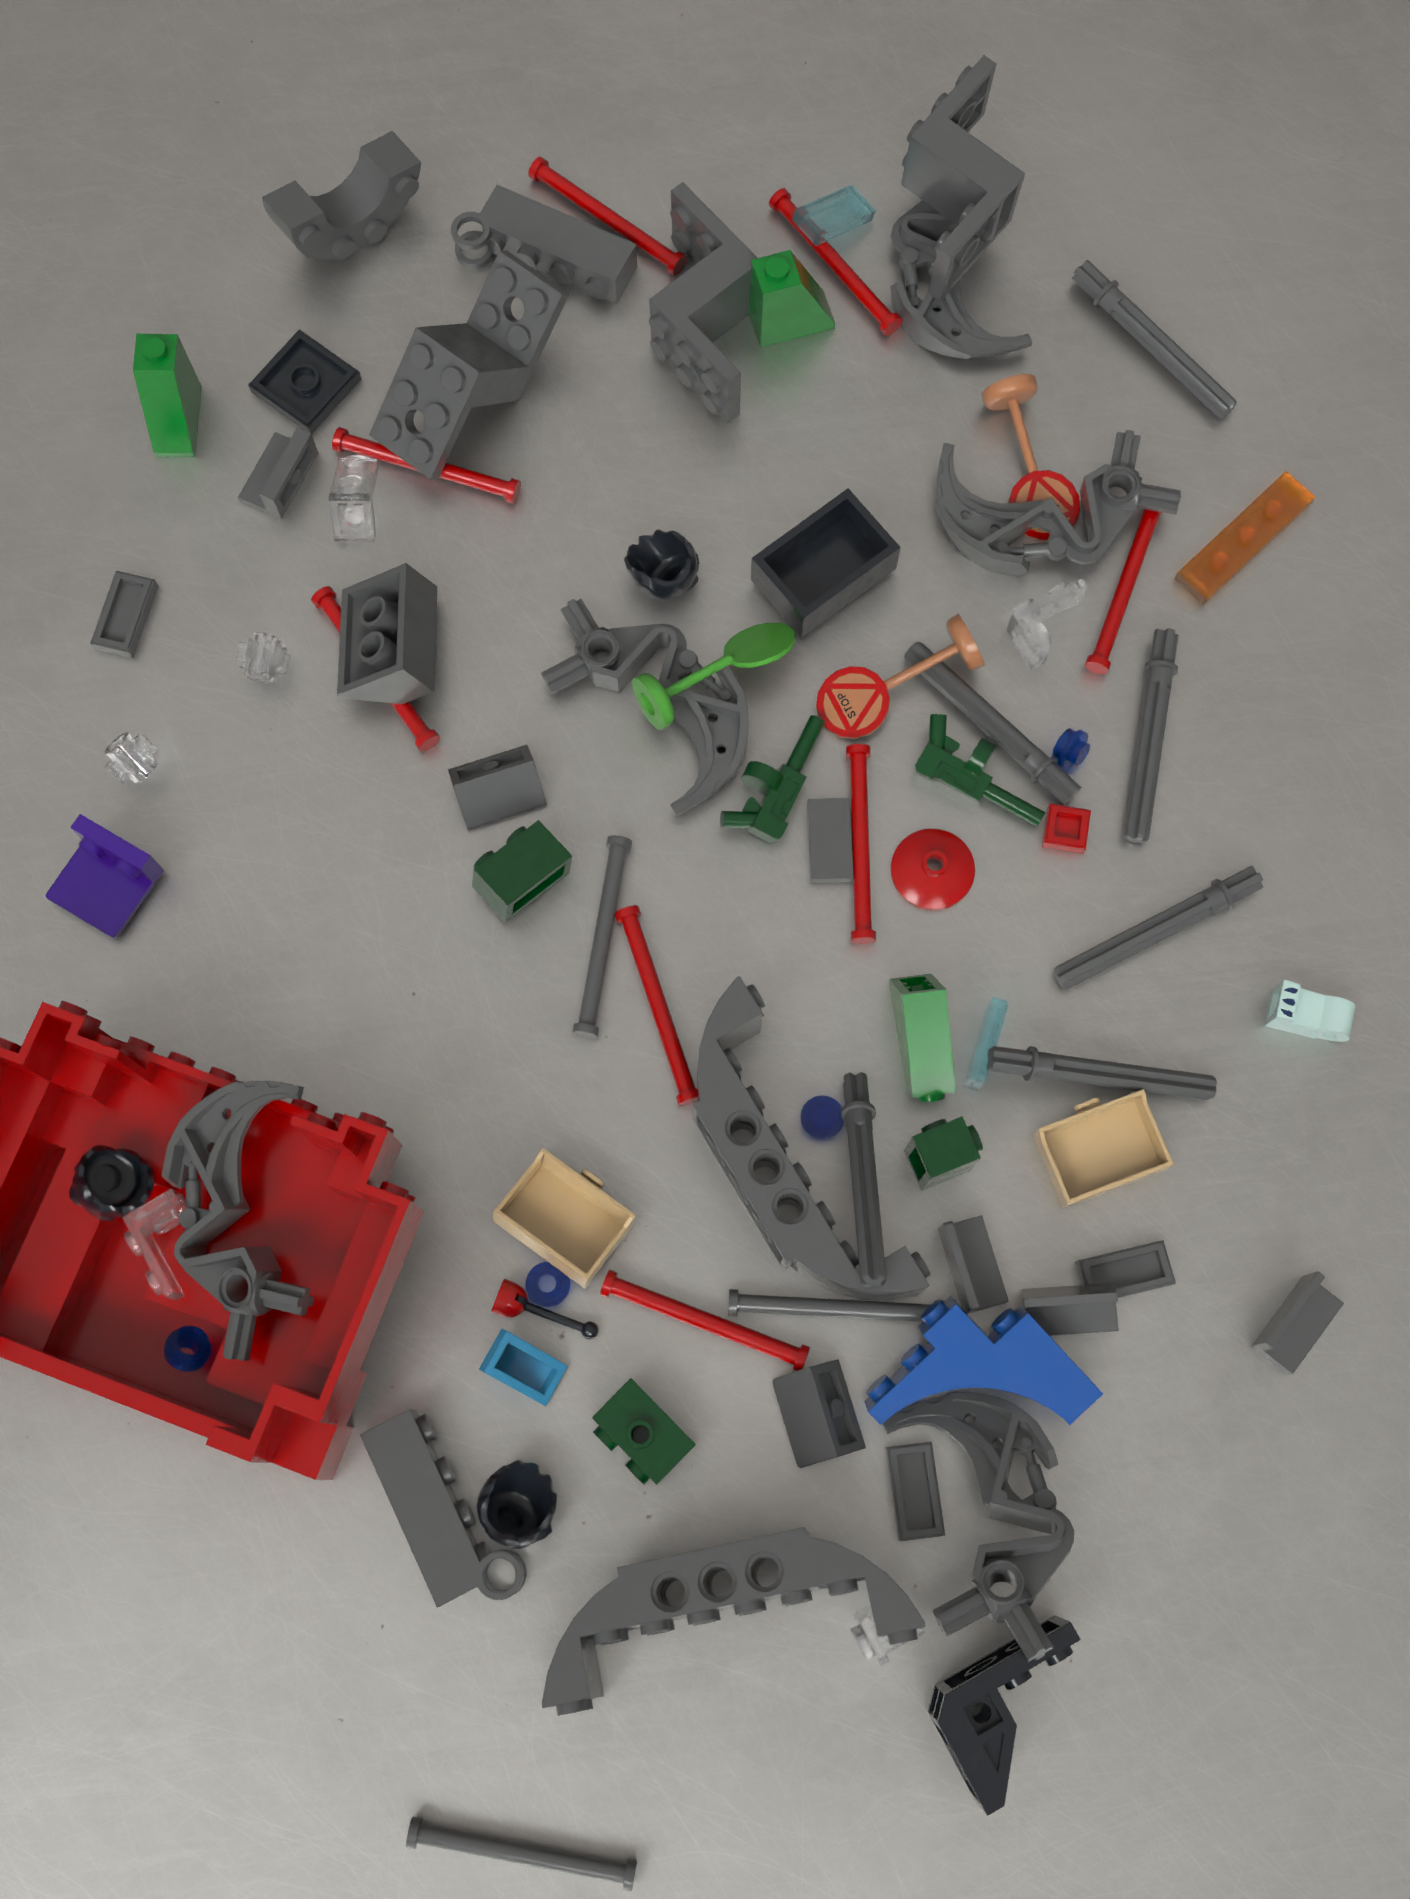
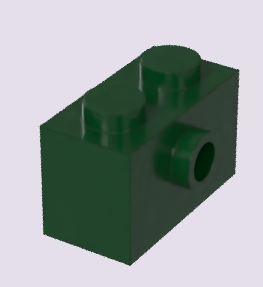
M538 820L528 828L525 826L518 828L508 837L506 845L495 853L492 850L486 852L476 861L473 869L472 887L506 923L569 874L572 855Z
M963 1116L949 1122L946 1119H940L921 1128L922 1133L912 1136L904 1150L919 1187L923 1191L969 1172L980 1160L981 1157L978 1151L983 1150V1146L973 1125L967 1126Z
M632 1378L592 1417L599 1425L593 1433L611 1451L619 1446L631 1458L625 1466L643 1485L649 1479L658 1485L696 1446Z

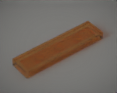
M1285 471L1178 571L1174 580L1204 606L1303 513L1316 497Z

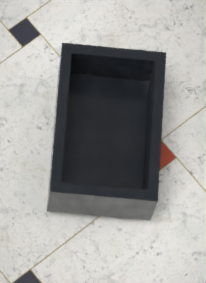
M847 488L753 556L751 560V581L802 639L896 570L901 547L851 490Z

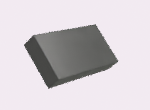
M120 571L115 572L90 642L95 650L129 658L134 657L158 588L155 579Z
M850 798L808 799L810 883L853 882Z
M1164 1240L1075 1262L1081 1285L1114 1283L1117 1298L1176 1284Z
M932 1441L885 1447L898 1541L945 1536Z

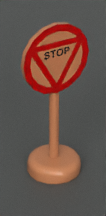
M1020 374L993 383L981 393L983 403L987 409L993 411L1010 409L1029 473L1023 476L1012 488L1008 503L1046 501L1052 497L1073 527L1077 522L1080 512L1079 494L1073 483L1062 474L1050 470L1038 471L1019 405L1027 402L1036 394L1037 382L1035 376L1032 374ZM1032 528L1023 535L1036 541H1048L1050 533L1042 529Z
M957 614L951 617L946 624L947 631L953 642L952 645L885 681L877 673L865 667L856 666L836 670L826 678L818 691L816 708L819 717L824 720V726L828 731L846 739H859L871 735L882 726L889 713L890 696L888 690L959 653L964 664L970 670H977L985 666L980 651L960 615Z

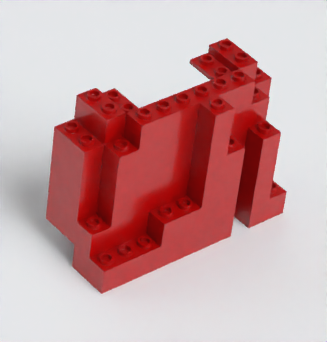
M61 1001L59 1007L42 1002L22 1046L0 1037V1357L208 1438L205 1445L248 1462L273 1463L314 1480H333L354 1427L347 1425L367 1376V1373L360 1369L424 1214L414 1204L416 1197L408 1194V1190L388 1182L403 1146L393 1136L394 1129L386 1126L387 1122L365 1112H361L358 1119L347 1114L343 1115L335 1112L333 1118L330 1119L317 1114L318 1106L303 1099H292L291 1104L282 1100H274L266 1104L254 1117L245 1135L241 1153L242 1191L251 1210L208 1244L206 1253L211 1254L241 1247L270 1246L282 1270L280 1281L310 1288V1296L314 1297L313 1306L307 1307L305 1316L271 1309L265 1315L257 1316L250 1359L242 1361L224 1358L223 1350L230 1312L224 1310V1306L186 1273L174 1256L175 1243L185 1231V1228L180 1223V1214L186 1209V1185L182 1189L173 1187L162 1177L167 1145L179 1121L193 1106L211 1093L226 1085L238 1082L236 1076L212 1066L209 1073L193 1068L196 1063L195 1060L171 1051L168 1058L153 1053L154 1045L136 1037L130 1036L127 1043L112 1038L99 1028L102 1021L87 1015V1010L72 1003ZM230 1109L227 1112L228 1119L231 1117ZM104 1145L114 1149L125 1148L138 1153L144 1160L149 1162L154 1173L152 1194L135 1214H129L122 1218L118 1217L114 1221L100 1220L89 1214L83 1207L74 1204L70 1199L69 1190L75 1174L74 1167L82 1155L87 1153L93 1146ZM198 1173V1180H201V1207L209 1210V1205L213 1200Z

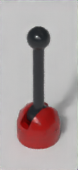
M507 1279L503 1280L491 1313L505 1318H513L527 1311L580 1331L585 1339H594L599 1332L597 1324L592 1321L582 1323L529 1303L524 1288Z

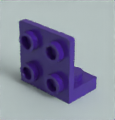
M79 814L70 827L81 838L78 844L79 847L45 896L52 903L112 939H117L164 870L148 853Z

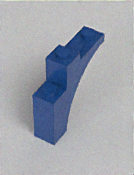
M950 1296L944 1303L941 1299L936 1300L921 1315L923 1322L918 1328L928 1342L923 1347L920 1344H916L910 1348L900 1360L902 1366L890 1378L887 1375H883L869 1387L866 1392L869 1397L864 1402L868 1413L881 1425L909 1404L933 1394L961 1388L999 1389L1032 1399L1049 1408L1071 1425L1103 1393L1021 1305L1014 1311L1009 1308L1002 1312L991 1325L994 1330L987 1335Z

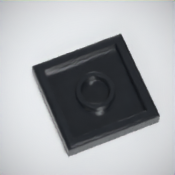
M299 329L248 386L254 395L300 428L312 434L362 378L357 369Z

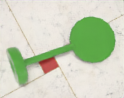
M763 623L744 629L729 639L724 646L723 657L667 688H664L653 675L648 673L640 674L632 680V688L636 700L649 722L656 729L662 730L674 721V708L670 700L672 696L728 665L752 668L780 659L795 645V631L789 625L783 623Z

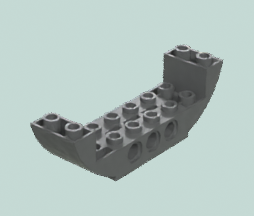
M738 976L719 998L703 1033L699 1047L697 1069L698 1102L693 1105L694 1123L783 1271L791 1267L816 1285L840 1295L862 1300H896L918 1296L930 1286L926 1277L931 1274L917 1251L910 1254L906 1246L885 1257L886 1282L882 1287L866 1288L861 1284L860 1273L858 1274L856 1271V1265L859 1264V1260L846 1240L839 1243L832 1232V1226L836 1224L832 1214L822 1200L815 1203L808 1188L812 1183L806 1171L799 1162L792 1165L785 1150L788 1147V1143L779 1127L775 1123L768 1126L763 1118L762 1110L765 1109V1106L756 1089L752 1085L747 1088L743 1085L739 1073L742 1071V1068L731 1049L760 1033L762 1017H764L761 1009L765 1007V1004L753 984L746 987L741 977ZM738 1129H746L754 1137L749 1141L740 1142L735 1140L731 1134ZM767 1166L772 1168L777 1176L770 1181H763L755 1175L754 1171L759 1167ZM783 1204H791L798 1209L800 1216L794 1220H786L778 1214L777 1208Z
M805 1527L617 1567L618 1577L597 1592L573 1618L558 1643L548 1669L542 1698V1708L556 1706L557 1716L593 1709L592 1699L604 1696L596 1645L601 1644L602 1646L629 1640L628 1631L638 1628L641 1630V1635L650 1636L675 1630L673 1621L687 1618L688 1625L696 1626L720 1621L719 1611L734 1608L735 1615L743 1616L766 1611L765 1601L781 1598L782 1605L790 1606L812 1601L811 1591L828 1588L829 1595L831 1596L859 1591L857 1581L862 1580L866 1581L878 1637L888 1636L890 1645L917 1640L916 1629L925 1628L926 1625L909 1596L885 1571L863 1555L837 1543L810 1537ZM766 1561H775L779 1568L777 1581L773 1585L762 1587L757 1580L758 1567ZM728 1571L732 1578L731 1588L726 1595L717 1597L711 1588L712 1579L718 1572ZM680 1580L684 1586L685 1595L679 1605L672 1607L667 1601L666 1591L672 1582Z

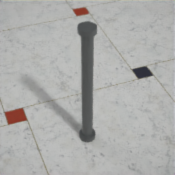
M608 836L606 847L610 850L579 1022L574 1023L572 1031L573 1034L586 1038H597L599 1028L595 1026L626 852L631 851L632 840L623 836Z
M729 1289L728 1316L737 1317V1312L923 1322L921 1315L931 1304L738 1294V1289Z
M414 1816L409 1825L406 1839V1847L416 1849L417 1845L420 1844L621 1883L624 1890L632 1891L637 1865V1860L628 1858L627 1863L427 1825L422 1824V1818Z

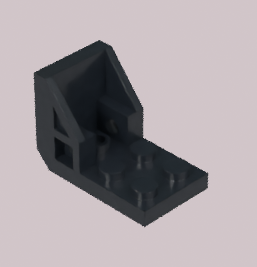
M1054 1615L1040 1623L1053 1645V1649L1046 1652L1045 1656L1041 1659H1033L1029 1662L1014 1638L934 1685L928 1714L974 1800L987 1816L1005 1806L1017 1724L997 1688L1004 1685L1007 1690L1014 1689L1032 1677L1029 1671L1031 1668L1043 1661H1046L1048 1666L1055 1665L1073 1653L1071 1645L1081 1639L1072 1623ZM982 1703L981 1711L977 1715H972V1708Z

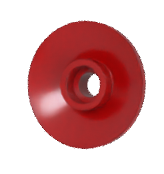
M923 829L908 835L897 846L891 861V877L898 893L910 904L925 910H942L954 906L967 895L974 881L975 863L967 845L956 835L941 829ZM937 859L941 862L942 868L937 871L931 870L927 866V861Z

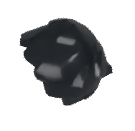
M658 529L653 535L639 536L638 545L632 544L628 547L627 556L624 558L627 571L637 588L645 596L657 601H664L684 594L697 584L699 580L697 576L699 570L698 554L695 552L692 544L680 533L673 530L664 532Z
M97 1145L82 1155L74 1167L75 1174L69 1190V1197L74 1204L83 1207L89 1214L100 1220L114 1221L118 1217L122 1218L129 1214H135L140 1210V1207L152 1194L154 1173L149 1162L132 1150L125 1148L114 1149L109 1146Z
M517 1460L502 1466L487 1479L477 1500L478 1518L490 1539L509 1548H526L546 1538L552 1532L551 1523L556 1511L557 1494L553 1490L552 1479L549 1474H541L536 1463H524Z

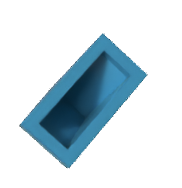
M501 1328L479 1370L546 1406L568 1366Z

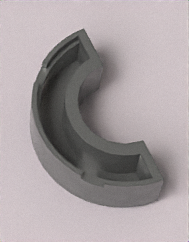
M391 131L361 146L358 161L352 172L339 186L330 192L319 196H309L295 180L263 196V205L268 216L302 254L316 260H333L337 258L345 260L368 243H377L385 237L387 228L397 219L409 199L419 188L418 178L421 161Z

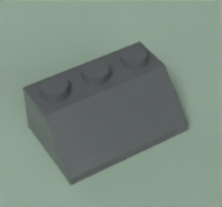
M404 563L342 589L337 695L342 699L404 704L435 692L437 586L409 564Z

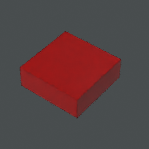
M1049 803L1046 812L1042 847L1084 854L1087 845L1091 810Z

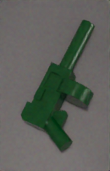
M931 714L929 742L915 764L916 773L929 781L935 778L978 803L984 797L1038 827L1046 812L991 782L993 777L983 772L997 745L981 738L966 763L952 755V753L960 748V744L946 736L947 715Z
M810 715L786 765L782 764L776 770L758 761H750L741 776V780L747 787L764 795L760 805L755 798L750 797L742 811H721L720 826L722 828H745L748 832L770 844L782 838L789 824L785 820L807 778L800 772L825 724L823 719Z

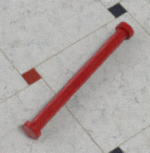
M541 156L532 162L528 171V176L535 182L541 180L618 234L635 243L640 249L667 266V272L671 275L677 276L683 270L687 262L685 254L680 251L675 253L554 171L549 167V162Z
M785 188L776 191L769 200L770 208L774 212H780L878 321L880 331L885 336L894 333L903 321L899 314L890 312L791 201V194Z
M338 427L334 433L332 440L333 451L343 453L344 450L418 471L378 442L350 435L347 429ZM449 463L445 464L439 477L503 496L506 502L512 504L516 503L521 489L520 480L511 478L510 481H506Z
M1144 509L1093 655H1089L1085 662L1086 669L1093 673L1107 674L1111 666V662L1108 660L1159 515L1163 512Z
M326 586L316 591L311 601L317 609H322L340 633L341 607L335 600L337 595L332 587ZM410 702L404 704L390 703L416 738L415 745L419 751H427L439 742V734L435 729L428 728Z
M852 744L846 747V758L850 759L855 930L851 932V942L855 944L876 942V931L872 930L867 787V758L871 756V747L866 744Z
M628 906L618 910L615 913L617 923H622L643 984L679 1095L676 1096L678 1106L688 1105L698 1101V1089L695 1088L638 919L641 916L639 906Z
M609 1269L600 1291L602 1296L609 1298L610 1294L731 1340L794 1365L793 1370L795 1371L801 1370L804 1367L810 1350L809 1346L802 1344L800 1348L641 1287L618 1278V1272Z

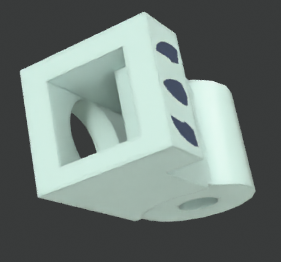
M1283 980L1272 989L1265 1026L1314 1039L1320 1038L1336 1042H1345L1350 1039L1356 1007L1353 1002L1344 998L1300 988L1301 984L1288 980Z

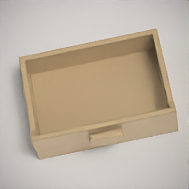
M1144 1089L1101 1105L1098 1097L1074 1106L1076 1115L1038 1128L1032 1135L1062 1209L1161 1172L1174 1165L1148 1106Z
M542 1148L534 1162L493 1211L492 1221L585 1289L630 1231L636 1215L602 1191L604 1183L591 1172L583 1169L579 1174Z

